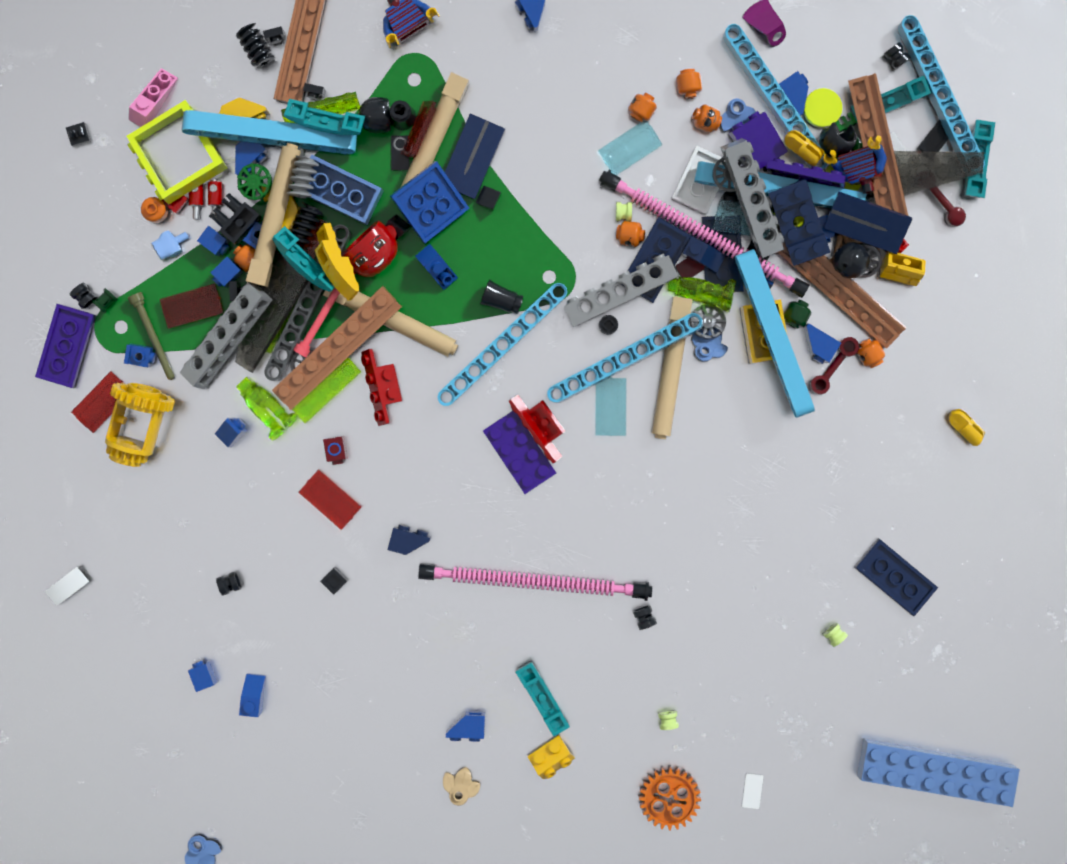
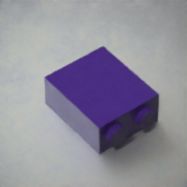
M756 111L748 116L749 121L744 124L740 121L732 126L733 130L729 132V135L733 142L743 138L751 143L754 150L751 153L753 160L758 162L761 169L767 165L768 160L773 161L774 158H779L787 153L788 150L766 112L759 113Z

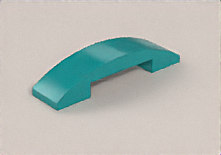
M925 76L916 78L881 94L885 114L930 95L931 91ZM852 105L851 109L857 121L854 105Z
M293 99L288 100L284 113L285 118L317 131L338 135H360L365 116L349 112H346L345 115L310 108L308 103Z
M975 121L972 135L984 158L985 166L975 175L965 174V196L985 198L990 145L993 142L996 122ZM970 161V166L973 169H977L976 162Z
M284 226L273 236L272 239L282 256L299 274L328 292L335 288L322 267L296 244L299 239Z
M530 662L516 670L515 673L541 713L553 737L570 728L564 714L534 664Z

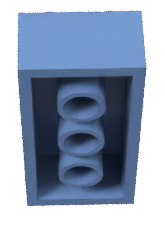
M311 154L310 159L317 162L319 166L313 167L317 174H311V177L316 179V181L309 182L314 189L307 190V192L312 194V197L308 198L364 225H368L384 192L383 189Z

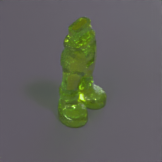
M679 276L678 279L675 278L669 281L667 291L676 292L675 295L693 299L692 301L708 304L712 307L718 306L723 311L730 312L737 280L730 279L725 286H720V284H713L699 278H682Z
M245 377L236 386L241 392L240 395L243 397L248 408L266 427L270 428L268 437L271 441L276 440L286 430L269 414L266 407L280 419L285 428L291 427L298 419L295 413H286V410L279 405L277 400L266 389L257 385L255 381L252 382L248 377Z

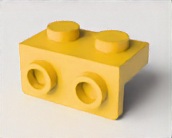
M559 735L527 756L542 779L553 777L556 771L569 766L572 760L575 759Z

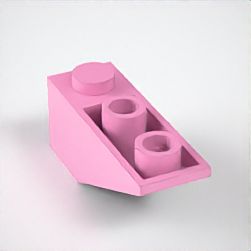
M161 68L129 106V120L140 127L152 121L158 114L178 78Z

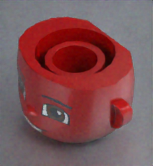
M378 220L348 246L341 254V257H349L354 274L362 277H373L382 272L393 261L398 251L395 228L392 225L385 226Z

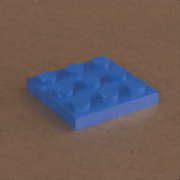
M434 161L390 195L423 243L429 241L470 209L437 161Z

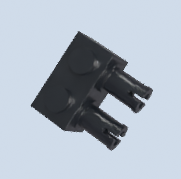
M228 193L226 197L230 202L224 198L222 203L232 210L234 215L229 219L216 207L213 212L217 216L211 212L209 217L221 226L219 231L233 244L238 245L249 233L255 222H259L262 216L246 202L241 204Z

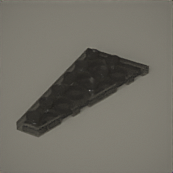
M894 151L904 196L983 173L984 152ZM866 193L865 201L876 204L874 193Z
M275 251L268 287L257 285L272 299V302L240 342L235 360L237 364L252 373L309 282L277 251Z

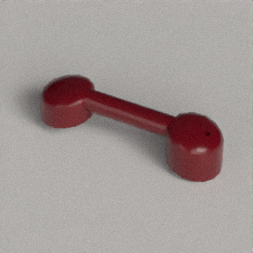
M922 171L916 174L914 185L919 190L929 189L947 210V224L952 227L962 225L966 219L965 211L960 207H954L935 185V175L931 171Z
M847 337L841 341L839 346L840 353L822 376L819 375L812 379L810 388L813 393L822 395L829 390V379L846 357L854 356L858 352L859 343L855 338Z

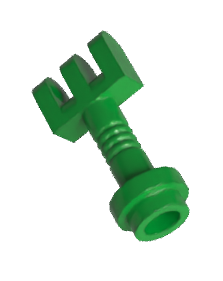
M852 112L847 113L850 121H847L843 115L840 117L842 125L839 120L835 122V127L839 133L844 130L846 131L850 124L852 126L857 124ZM858 137L852 151L863 148V144Z

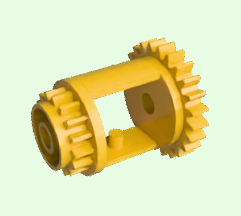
M114 383L110 394L116 399L105 439L107 444L106 453L109 454V459L116 463L140 467L142 463H147L148 457L153 454L164 412L173 410L175 400L160 390L144 384ZM126 407L152 414L144 442L130 437L119 436L121 425H125L127 422V417H124Z

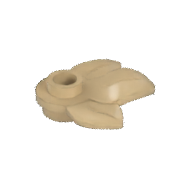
M467 767L461 769L455 776L445 773L443 777V787L449 793L450 801L454 805L461 806L465 804L468 798L475 797L480 790V783L472 782L471 773ZM457 792H461L463 795L459 800L455 798Z

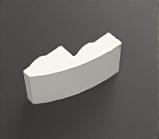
M75 567L44 592L58 606L87 584L89 580L78 567Z

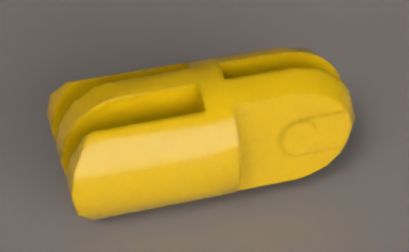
M791 130L785 135L784 142L789 149L809 165H817L825 153L823 149L797 130Z
M952 410L949 415L950 424L972 446L980 445L985 431L964 410Z

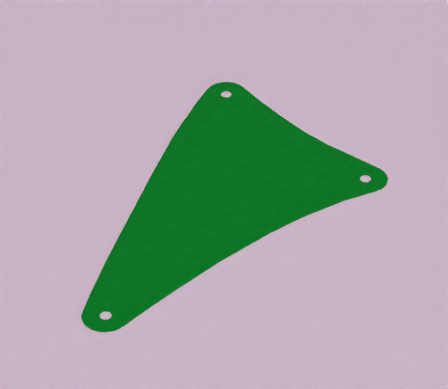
M408 53L399 57L369 97L389 99V107L398 100L407 102L416 113L415 124L410 129L398 130L391 124V131L376 134L370 133L362 127L361 134L357 135L356 152L354 154L318 151L314 155L382 188L384 191L368 225H364L311 198L306 197V199L294 197L298 207H306L302 203L304 202L323 213V216H316L320 223H313L317 229L310 230L314 236L307 237L311 243L304 245L296 243L316 262L318 258L315 249L319 245L316 233L323 223H331L332 229L337 225H344L350 230L351 238L346 249L378 220L386 225L388 220L397 214L408 223L390 197L401 187L408 170L391 169V136H409L410 167L446 84L436 63L428 56L420 53ZM417 73L420 75L421 82L418 86H411L408 83V76L410 74ZM457 108L434 159L444 172L466 124L459 108ZM400 111L398 114L403 115L404 111ZM491 166L475 200L460 194L470 209L426 243H423L413 228L410 227L408 232L396 240L398 245L397 255L382 272L373 277H362L354 274L359 284V292L371 297L384 286L402 306L398 310L399 312L429 327L509 314V312L498 308L480 305L489 279L523 296L519 312L527 310L555 283L565 285L567 297L572 292L576 282V272L572 262L542 231ZM483 186L501 192L494 211L476 203ZM261 199L252 206L262 216L258 222L259 224L263 221L268 203L264 199ZM343 229L339 230L337 238H345L346 231ZM260 231L256 233V238H259ZM242 240L238 245H235L230 241L228 244L229 249L224 255L221 254L220 256L213 254L203 245L199 244L155 275L117 298V301H114L106 309V313L100 310L96 316L94 330L98 342L112 353H125L127 344L131 343L153 347L137 309L130 305L128 300L129 296L142 292L145 298L143 300L145 303L143 304L163 351L196 350L232 302L230 301L229 287L226 288L223 285L219 287L212 280L214 276L210 272L226 257L234 261L235 254L233 252L239 245L244 246L247 243ZM429 244L458 277L445 290L440 287L415 257ZM277 247L269 283L282 294L259 322L252 326L238 346L277 343L308 281L286 261ZM551 270L555 273L556 279L553 283L548 284L544 282L543 274L545 271ZM243 271L235 280L240 282L241 287L247 284L248 272ZM312 284L313 291H318L320 289L318 286ZM556 287L553 290V294L555 297H562L564 290L561 287ZM322 296L301 340H304L326 303L327 297ZM307 298L303 302V306L306 309L310 308L313 304L311 298ZM542 300L539 303V307L549 305L550 303L547 300ZM335 301L313 339L328 338L355 311ZM302 315L295 318L297 326H301L304 323ZM118 321L127 323L128 329L123 334L117 333L114 329L115 323ZM382 325L375 333L394 330ZM289 333L287 341H295V334Z

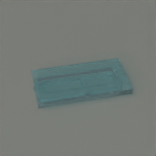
M643 121L599 149L598 152L608 168L612 170V173L618 175L663 144L648 121Z
M719 200L712 229L751 236L740 203ZM763 211L757 214V220H761L764 217ZM770 229L764 231L763 238H767Z
M610 377L596 384L595 435L626 436V378Z

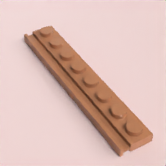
M326 0L295 1L274 100L288 103L289 99L303 102L305 93L303 88L308 80Z
M874 73L869 76L848 80L863 147L868 146L867 142L870 137L876 142L875 138L877 135L881 136L880 145L883 146L887 156L882 177L872 180L876 205L909 216L877 74Z
M784 242L782 243L784 250L778 253L793 266ZM825 255L794 266L886 349L906 329L898 319L854 280L842 277L834 269L832 261Z
M382 286L272 389L274 394L291 411L402 306Z

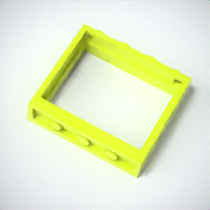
M186 100L126 136L130 142L127 144L133 154L136 153L139 157L137 159L139 166L142 169H146L148 173L145 175L151 185L154 184L157 188L155 190L157 197L160 201L164 200L168 204H171L228 169L210 137L198 136L213 162L168 190H165L141 149L139 142L182 117L184 111L193 110Z

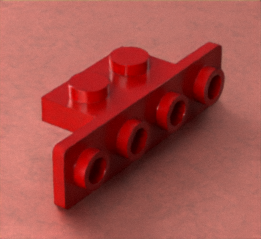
M368 349L361 352V362L365 367V380L370 389V401L373 403L375 411L374 418L378 426L389 424L385 405L401 402L402 398L394 364L376 367L373 350Z
M519 395L509 400L511 409L518 414L523 426L530 431L534 441L543 449L546 458L552 463L558 461L562 455L552 443V440L564 433L565 430L544 400L530 410Z

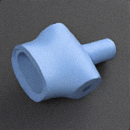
M165 231L151 244L160 260L179 255L182 252L179 243L189 239L186 232L174 237L170 231Z

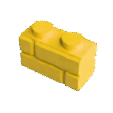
M888 251L881 263L880 277L917 287L925 275L926 261Z

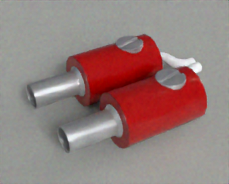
M213 177L211 178L213 181L208 182V206H212V213L217 216L213 210L216 207L218 208V206H222V182L216 181ZM203 184L189 192V206H193V219H199V206H203Z

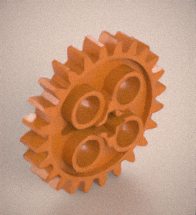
M662 767L660 774L655 770V777L648 775L649 782L643 781V785L646 788H640V792L644 794L639 796V800L644 801L639 804L640 808H645L642 811L643 815L649 814L647 821L649 822L654 819L653 825L656 826L660 823L662 830L665 825L668 826L669 831H671L672 825H675L678 830L680 823L686 827L685 820L692 822L690 816H697L694 809H700V805L696 802H700L701 797L696 795L701 792L699 789H694L698 786L697 782L691 783L693 777L689 776L686 778L687 772L684 771L680 774L679 768L673 772L672 768L669 767L668 772H665ZM661 783L668 784L666 790L661 791L658 789ZM680 788L687 790L683 796L677 795V791ZM658 793L661 796H654L653 794ZM670 795H672L673 799H671L670 802H667V799L665 797L669 798ZM661 801L663 806L660 809H655L653 807L655 802ZM678 801H686V804H682ZM678 806L681 807V812L673 814L672 809Z

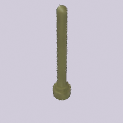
M139 292L129 296V303L137 309L167 379H174L173 371L143 304L145 303L143 300L145 298L143 293Z

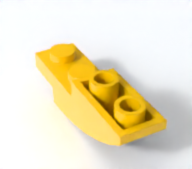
M323 223L316 233L319 245L315 249L316 256L333 286L342 296L351 301L359 292V284L355 279L353 266L350 263L349 257H341V250L337 245L336 235L331 223Z

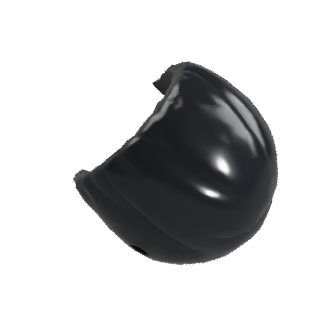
M372 97L362 103L358 115L365 116L364 130L376 134L391 131L389 99Z
M833 122L828 128H823L819 135V145L829 157H832L830 154L831 150L836 151V158L839 155L850 152L857 141V134L851 124L846 131L838 134L835 122Z
M848 242L836 250L832 264L842 277L848 279L857 278L867 271L870 255L862 245Z

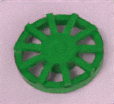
M248 164L242 168L237 176V187L247 199H263L271 190V174L261 164ZM255 167H259L257 174H255ZM263 170L266 175L261 177L260 174ZM267 178L268 182L267 184H264L263 179ZM262 186H263V187H266V190H265L264 193H263L262 190L260 189ZM251 189H252V197L248 195V193H249V191H250ZM256 190L260 193V196H255Z

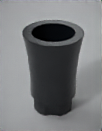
M398 100L391 105V124L398 130L410 129L416 121L415 110L405 101ZM400 111H404L403 115H400L398 113Z
M489 279L480 305L491 306L509 313L511 311L518 314L523 296Z

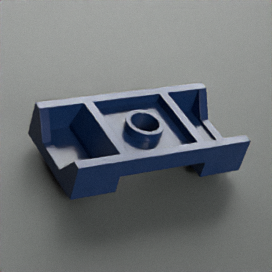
M805 178L785 187L767 191L793 266L831 253ZM797 216H801L804 219L803 225L799 227L793 224V220Z

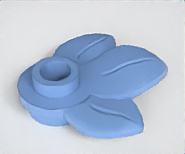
M732 99L727 105V111L722 115V130L727 131L740 121L743 124L749 121L748 116L755 113V109L746 106L745 102L741 99ZM734 105H736V106L739 107V111H738V112H735V111H734V109H733V106H734Z
M716 328L713 329L714 334H716L717 332H719L718 329H716ZM709 330L705 335H709V336H710V335H711L710 330ZM693 333L692 343L696 347L695 356L697 359L706 362L711 360L712 357L720 358L724 356L728 347L721 344L722 334L714 339H702ZM702 349H706L708 354L702 353Z
M200 835L193 836L188 841L185 864H215L214 855L219 854L221 849L215 841L206 840ZM195 842H199L201 847H196Z

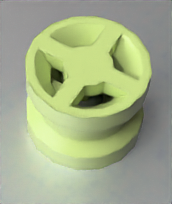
M616 202V221L622 219L632 221V202H627L626 204Z
M838 623L833 624L823 633V636L830 640V644L833 647L842 643L848 636L846 632L840 629Z
M677 711L658 713V717L661 719L660 730H672L679 727L676 721Z

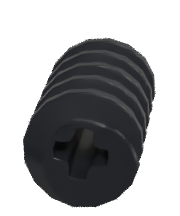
M252 23L242 27L236 33V37L240 40V45L244 46V52L248 53V59L252 60L251 65L261 67L274 60L275 56H268L271 49H264L268 44L267 42H260L264 36H257L260 29H253L256 23Z
M302 202L306 206L299 207L303 214H296L295 217L299 222L293 221L292 223L296 229L290 228L289 230L299 239L297 243L304 245L311 243L307 237L314 236L310 230L317 229L313 223H320L316 216H323V213L319 209Z

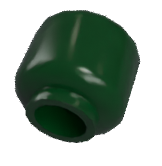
M800 299L798 302L791 301L784 312L785 323L795 329L805 327L812 314L808 308L809 304Z

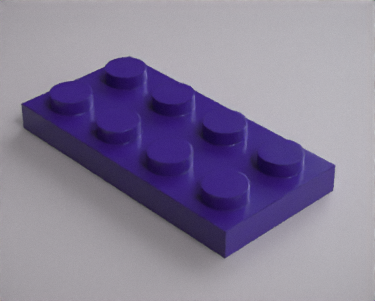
M776 158L773 161L768 160L766 167L768 174L797 180L805 178L807 182L845 189L846 177L842 175V172L831 170V173L824 172L822 168L815 166L809 169L805 168L803 164L793 162L792 165L785 164L784 160Z
M56 304L35 375L36 378L74 388L95 319L94 314Z
M511 411L483 430L524 494L557 474L528 429L523 426L518 414L514 411Z

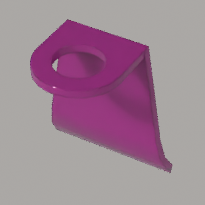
M768 0L756 2L743 14L742 18L749 25L767 36L770 45L777 46L785 39L786 30L784 24ZM781 32V37L777 41H773L774 35Z

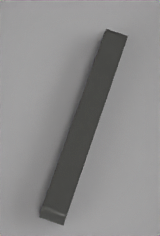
M337 225L333 228L342 254L350 241L351 232L346 226ZM341 229L345 230V238L338 239L337 232ZM307 281L265 367L264 374L268 380L279 381L283 378L295 354L293 349L297 343H300L325 292L321 288L318 291H313V283ZM311 298L313 304L310 308L306 309L303 306V302L305 299ZM302 315L304 323L301 326H297L295 318ZM289 333H294L296 336L293 343H288L287 341ZM281 350H285L287 358L281 361L278 354ZM273 367L279 370V374L275 378L270 375V370Z

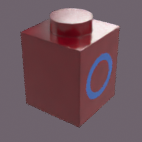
M344 436L323 439L327 462L332 461V465L344 463L343 459H348Z

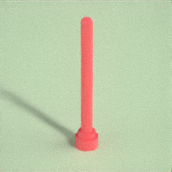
M336 288L331 292L304 340L300 341L299 344L297 343L293 350L307 358L310 353V343L340 294Z

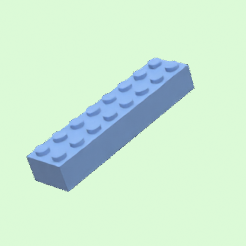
M863 738L857 777L861 781L1013 807L1020 769L1008 763Z

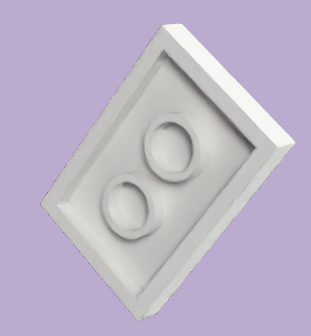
M696 146L671 199L706 215L719 188L694 182L697 164L700 161L716 164L722 157Z

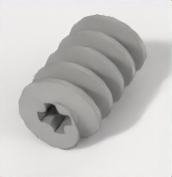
M296 155V158L300 161H294V165L298 168L292 169V173L297 176L290 177V180L295 184H289L288 187L293 191L287 192V194L306 199V197H312V194L307 192V190L314 189L309 182L316 181V179L311 177V174H317L313 167L319 166V164L313 159Z

